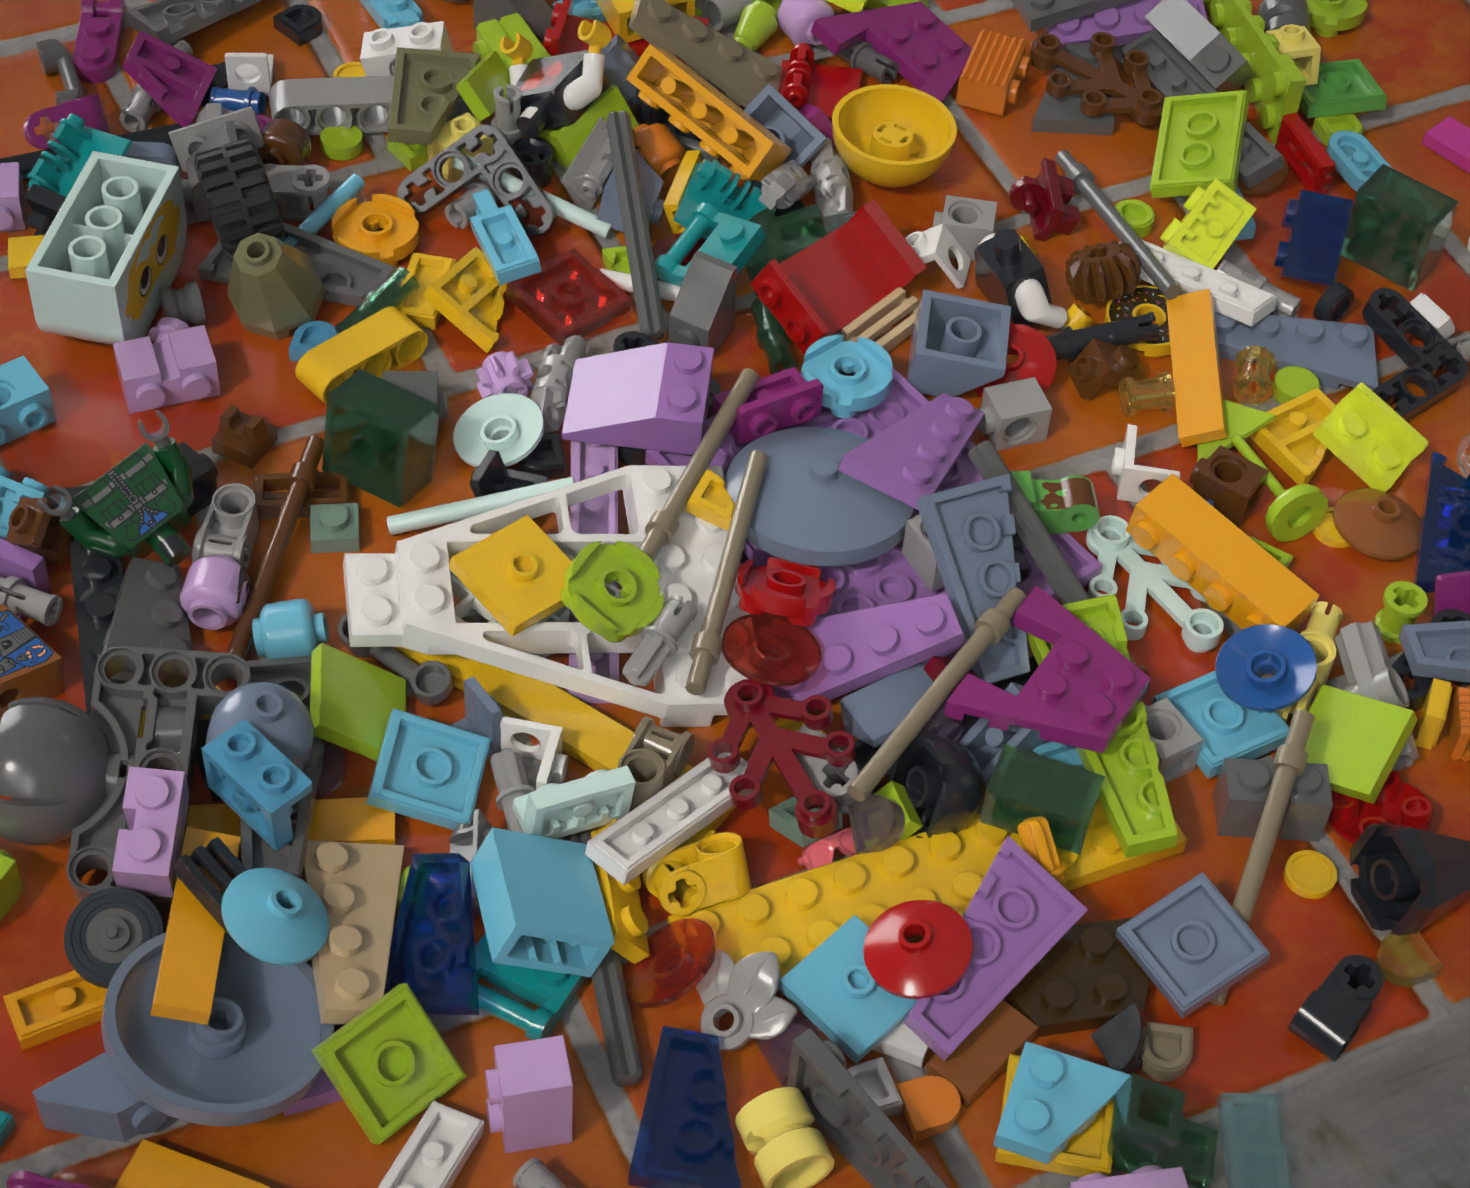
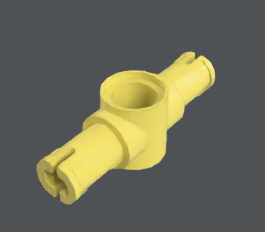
M1319 601L1315 603L1306 630L1300 633L1314 650L1317 660V675L1310 691L1301 700L1289 707L1275 710L1284 722H1286L1288 714L1292 713L1294 716L1296 710L1308 712L1313 697L1317 696L1323 684L1326 685L1336 657L1334 637L1343 618L1342 610L1334 604L1330 614L1326 615L1325 611L1328 602Z

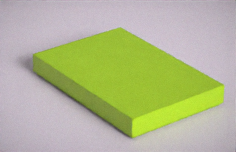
M1247 90L1165 97L1150 183L1152 198L1190 196L1198 185L1205 190L1215 178L1236 192L1249 106Z

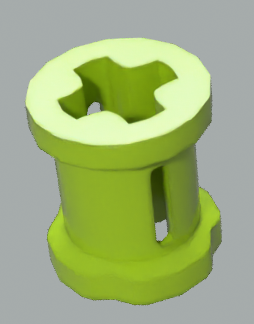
M1396 581L1386 587L1383 595L1384 608L1374 618V623L1379 626L1382 639L1388 643L1401 644L1399 635L1403 625L1416 624L1417 617L1421 616L1427 607L1428 598L1421 587L1408 581Z

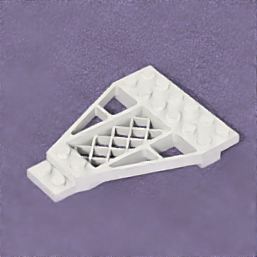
M628 465L397 541L395 553H345L343 571L350 647H404L426 655L456 654L659 717L661 727L710 726L714 715H728L724 705V697L732 685L745 679L762 680L751 617L749 613L739 608L740 597L735 591V580L720 635L723 640L722 651L718 663L712 665L706 691L703 695H693L685 689L693 661L689 652L694 635L700 632L728 534V531L685 512L686 507L678 519L679 529L672 541L662 546L654 563L661 575L657 582L660 587V596L664 593L662 610L671 596L678 595L683 597V601L678 606L680 611L687 600H689L697 609V616L690 622L677 641V652L674 656L667 657L654 675L655 693L592 673L589 653H633L642 641L641 633L636 636L627 637L619 643L609 642L601 635L586 628L581 622H565L560 616L568 610L564 606L512 637L448 568L451 557L492 535L488 533L503 529L526 515L533 519L551 512L556 514L558 533L546 535L571 561L584 547L597 541H602L600 544L607 543L612 545L617 541H623L639 548L646 536L645 527L655 511L662 509L686 466ZM709 466L707 468L724 480L722 466ZM617 490H623L630 534H579L572 530L568 511L569 506ZM604 582L609 594L617 598H623L619 594L620 590L617 587ZM453 595L461 600V602L455 608L453 602ZM472 608L477 610V613L489 622L466 623L461 617ZM576 653L578 669L532 654Z

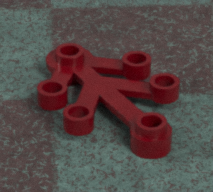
M745 679L735 683L728 689L724 697V705L727 714L731 717L722 738L711 742L707 750L712 769L718 773H730L740 765L739 749L749 729L754 728L759 737L744 774L735 777L730 782L729 792L732 804L737 809L743 811L756 808L762 801L761 788L774 762L797 800L795 816L800 832L807 837L816 839L829 836L836 830L839 824L836 802L829 794L815 789L794 753L827 760L830 765L835 767H845L856 758L853 737L844 731L832 732L824 738L778 728L772 718L804 722L807 728L814 731L826 729L833 722L834 716L831 702L825 696L813 695L801 702L775 696L772 687L759 679ZM816 710L825 711L818 716L810 715L811 712ZM838 746L847 747V749L842 752L832 751L835 747ZM721 753H732L727 758H717V756ZM744 789L754 790L746 796L738 795ZM814 808H822L821 810L816 812L810 811Z

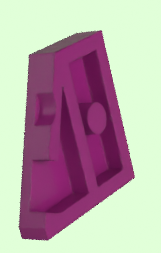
M139 31L122 66L182 128L191 125L218 69L142 31Z

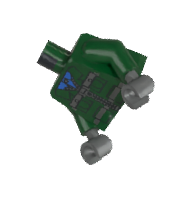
M155 410L162 421V427L158 432L149 433L145 431V427L140 419L137 423L142 436L155 443L153 450L147 442L73 498H71L70 493L65 488L51 485L61 496V503L56 509H50L39 498L37 503L40 510L44 513L60 516V524L87 550L116 559L126 555L131 558L145 559L155 551L168 567H173L182 562L191 552V547L178 532L192 521L187 511L194 500L191 467L175 438L167 436L170 429L168 419L162 412Z

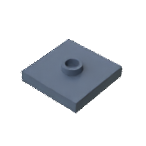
M1203 872L1116 929V937L1182 1019L1268 962L1271 954Z

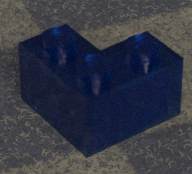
M1301 190L1295 199L1289 198V201L1286 202L1281 221V227L1288 228L1286 235L1288 240L1287 242L1279 241L1274 260V266L1281 268L1279 278L1327 288L1334 284L1353 200Z

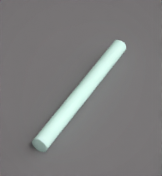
M467 155L472 160L474 169L478 167L479 163L473 159L474 157ZM455 157L453 167L464 172L462 161ZM506 172L502 174L501 185L506 192L515 193L522 187L523 180ZM483 175L478 178L484 182H487ZM531 190L523 200L529 202L527 198L534 196V191ZM544 191L553 204L557 216L605 239L608 238L612 231L611 224L597 220V215Z
M572 476L388 516V529L391 535L464 520L573 484L575 479Z

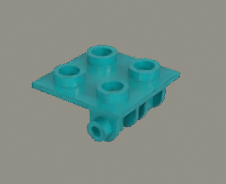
M70 113L67 119H61L59 126L52 136L61 144L53 140L47 142V146L57 153L56 156L46 151L41 152L40 156L43 159L39 158L31 173L28 174L27 178L30 181L26 187L30 189L34 183L67 197L93 151L125 157L133 142L84 126L86 122L82 118Z
M705 158L702 163L698 162L673 220L687 228L693 220L692 213L701 202H706L721 213L763 226L766 217L770 218L776 209L770 210L758 200L762 195L761 189L754 186L747 193L751 186L749 180H746L741 187H738L736 185L741 175L735 173L731 178L733 173L731 170L721 165L716 159L711 162ZM706 230L701 238L707 240L712 231Z

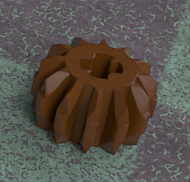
M1113 240L1109 243L1099 242L1092 246L1085 245L1083 250L1074 251L1070 254V258L1065 262L1067 285L1070 286L1071 294L1074 295L1077 301H1087L1089 304L1098 301L1107 303L1112 299H1121L1123 294H1131L1140 283L1139 274L1141 269L1139 259H1136L1135 250H1132L1131 245L1127 243L1119 244L1118 241Z

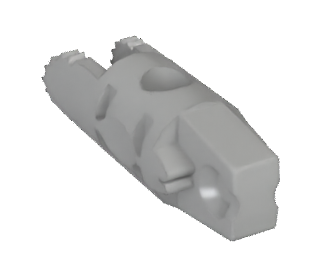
M827 138L828 141L810 159V174L815 178L813 190L816 203L823 219L833 229L841 223L848 222L853 217V190L848 166L840 157L838 151L834 152L833 144Z
M788 160L762 179V195L758 200L770 210L788 208L813 189L815 178L811 175L807 176L803 168L796 165L797 163L794 160Z
M580 335L566 338L562 349L561 346L559 347L555 343L548 345L545 349L530 395L531 400L540 408L544 418L543 435L558 431L565 418L575 360L585 358L586 342Z

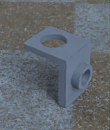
M472 676L464 680L465 718L450 726L491 738L487 758H489L493 754L501 752L500 723L503 713L497 701L492 696H489Z

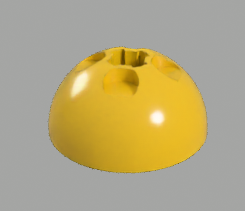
M880 84L854 90L837 103L832 116L834 143L845 164L860 178L883 187L910 186L931 176L943 165L950 155L957 135L955 119L943 103L923 91L901 85Z

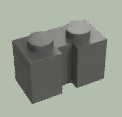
M1237 758L1224 759L1213 793L1217 836L1255 837L1276 772L1272 768L1273 761ZM1306 763L1303 775L1296 777L1280 826L1278 839L1320 841L1333 807L1327 764Z

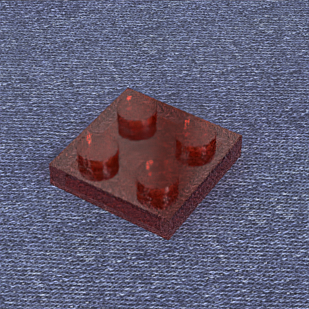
M575 248L541 265L542 272L512 281L506 285V298L561 347L565 344L566 338L574 335H580L583 338L629 312L631 309L632 298Z

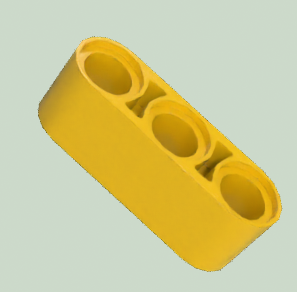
M390 306L307 351L298 361L295 375L324 404L336 406L382 380V371H399L420 358L428 345L427 333L398 308Z

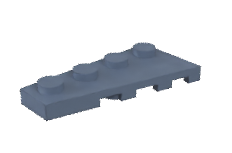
M1214 311L1218 352L1221 358L1250 366L1256 361H1260L1276 369L1275 373L1287 366L1303 367L1314 373L1317 378H1321L1319 385L1336 390L1339 384L1355 388L1359 383H1364L1372 391L1378 387L1374 331L1368 325L1267 315L1251 327Z

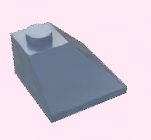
M770 84L743 110L792 149L783 164L788 160H794L797 163L796 165L802 168L828 141L815 126ZM752 180L751 184L759 189L762 188L761 182Z

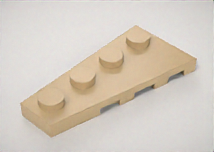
M308 840L301 880L307 883L320 897L329 918L327 940L321 950L311 958L321 1024H347L384 996L404 845Z

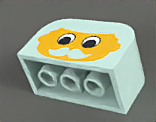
M96 151L92 152L25 270L35 320L41 331L110 345L145 337L161 306L159 289L171 286L179 270L185 248L187 222L178 166Z

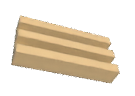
M898 287L845 326L841 331L843 341L858 343V336L874 340L880 335L883 337L877 340L876 343L888 353L912 334L919 307V299L913 295L908 299L905 298L906 291ZM907 314L910 315L907 319H905L903 322H901L899 325L892 329V326L896 322H898Z

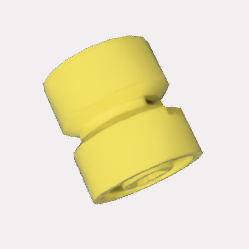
M783 1087L765 1092L748 1102L736 1116L735 1124L747 1150L752 1155H756L754 1166L764 1188H811L828 1176L834 1168L835 1160L822 1133L818 1129L810 1128L815 1118L803 1093L798 1088Z

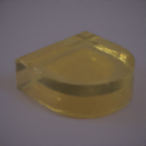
M1419 932L1402 936L1395 934L1387 935L1382 940L1375 957V962L1379 965L1384 978L1402 987L1415 986L1436 978L1440 975L1443 965Z

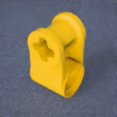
M731 832L712 834L698 842L674 849L643 872V882L647 890L655 897H658L661 906L667 912L676 916L688 915L720 902L736 900L745 896L752 887L742 838L740 835ZM666 865H670L674 871L671 872ZM678 896L683 902L679 903L675 897Z

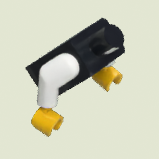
M587 20L581 22L578 28V37L589 44V50L532 59L528 65H525V62L533 53V46L530 41L518 32L516 33V44L507 36L502 37L500 50L513 60V66L509 67L510 85H515L522 93L521 116L517 120V127L525 136L536 137L541 130L566 127L574 124L611 85L604 72L605 55L601 54V49L605 48L612 38V33L605 24L598 20H594L593 24Z
M1003 229L984 237L974 249L976 285L989 302L1011 306L1010 324H1022L1034 329L1041 325L1053 328L1070 326L1072 330L1088 327L1093 322V319L1085 314V310L1076 303H1073L1067 311L1063 307L1052 304L1045 270L1036 257L1039 253L1029 246L1030 240L1025 235L1019 236L1013 229Z

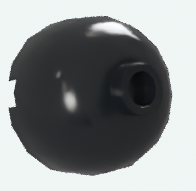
M917 735L915 737L916 740L909 744L892 765L889 782L892 780L904 786L923 825L911 836L916 835L917 838H923L917 835L926 832L928 838H931L933 834L938 835L948 832L956 834L973 822L982 804L986 792V783L982 776L981 768L972 752L955 740L938 735Z

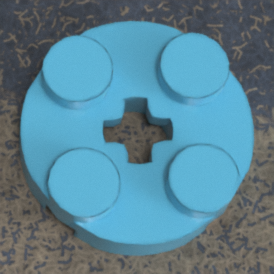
M831 335L816 341L807 349L801 376L806 382L819 379L824 386L822 406L830 408L831 413L836 417L850 418L857 411H864L877 406L890 394L893 365L887 351L868 338L858 336L857 343L843 341V335ZM839 371H842V372H845V373L855 372V375H854V376H844V375L839 374Z

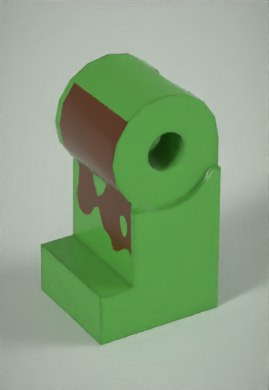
M1011 471V474L1049 534L1084 531L1093 527L1098 522L1100 513L1094 484L1090 479L1074 475L1060 480H1032L1030 471Z

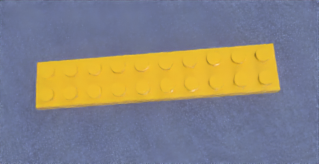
M1087 781L1062 790L1044 792L978 814L973 822L956 834L953 832L933 834L931 838H928L926 832L917 834L923 838H917L914 835L905 840L841 859L751 889L745 896L736 900L720 902L688 915L669 916L667 929L696 989L702 965L707 957L716 949H721L727 953L735 965L739 960L751 954L774 952L779 958L780 980L854 915L870 928L883 912L897 904L911 900H932L951 907L963 916L1007 836L1023 849L1017 826L1027 818L1043 816L1047 819L1058 857L1066 862L1067 869L1063 874L1068 891L1184 852L1187 838L1175 821L1178 832L1176 847L1125 858L1091 781ZM912 937L907 942L918 943L922 941L924 937Z

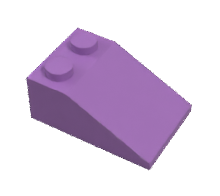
M667 342L576 359L562 429V439L693 455L704 437L712 385L714 348Z

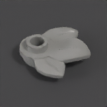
M721 949L714 950L707 957L698 976L697 989L705 1005L700 1020L701 1032L710 1045L719 1050L733 1051L744 1046L750 1039H774L789 1027L797 1014V1009L789 1002L775 997L780 978V964L776 953L770 951L754 953L739 960L736 965L731 957ZM731 1012L734 1016L732 1027L726 1031H721L719 1028L721 1016Z

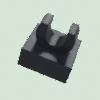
M33 183L24 196L33 209L26 220V225L36 229L34 236L46 235L67 197Z

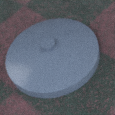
M799 427L780 430L762 436L749 443L734 457L728 468L725 488L736 505L750 452L759 450L767 454L768 461L747 540L769 554L805 565H852L874 559L888 552L904 538L906 521L914 517L915 508L839 471L838 468L844 454L869 439L848 431L832 428Z
M166 932L143 943L121 963L110 981L105 997L101 1019L103 1045L107 1057L121 1081L131 1092L154 1109L182 1121L200 1125H246L271 1118L287 1110L302 1099L320 1077L323 1068L311 1050L334 1033V1024H321L313 969L307 962L281 966L261 961L246 951H242L225 932L208 1025L150 1015Z

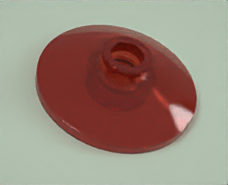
M769 613L744 615L733 620L726 627L722 636V652L731 667L744 677L761 684L771 686L800 684L810 679L820 665L821 649L813 634L804 626L792 624L783 616Z
M687 918L669 923L647 938L650 956L636 964L628 960L625 966L623 976L628 1000L640 1008H657L670 1004L691 991L707 974L717 954L718 939L711 926L703 920Z

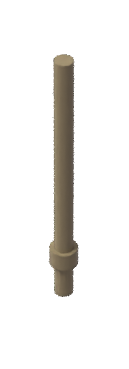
M746 368L741 372L661 510L655 511L645 527L646 536L639 549L645 552L653 562L662 546L669 544L680 526L678 519L736 420L738 407L745 404L758 382L759 376L754 370Z
M754 450L749 454L700 632L694 635L689 652L693 661L685 689L693 695H703L705 693L712 665L718 663L722 651L723 640L720 635L768 461L767 454L759 450Z
M1011 587L994 609L989 608L985 610L974 624L975 632L847 787V791L853 799L862 802L867 798L990 644H997L1010 629L1009 621L1026 598L1022 590Z
M1304 710L1295 711L1285 744L1279 745L1272 764V768L1276 772L1232 908L1248 927L1295 779L1303 775L1307 763L1308 753L1305 752V748L1315 716ZM1229 988L1208 1001V1003L1223 1006Z

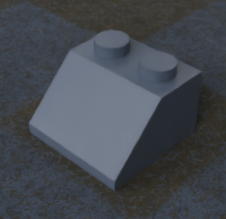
M923 289L913 325L907 381L920 393L933 396L945 393L955 397L1004 377L1011 306Z

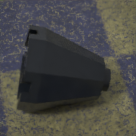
M1383 822L1368 825L1349 851L1350 865L1358 864L1359 878L1350 879L1351 894L1372 929L1379 931L1392 930L1391 934L1399 936L1418 933L1470 898V841Z

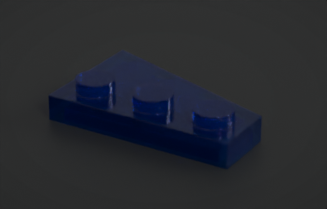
M460 853L413 854L390 945L384 995L397 985L407 983L428 1015H480L470 862Z
M663 1026L629 1170L628 1185L643 1188H741L735 1159L733 1131L730 1127L726 1102L727 1093L718 1036Z

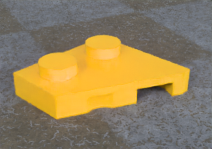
M475 247L430 284L422 297L486 353L491 351L499 338V333L496 332L498 320L503 314L505 303L503 295L507 290L508 283L499 285L484 253Z
M1319 388L1313 389L1267 411V413L1276 415L1277 419L1249 437L1298 485L1308 484L1329 451L1312 434L1336 405Z

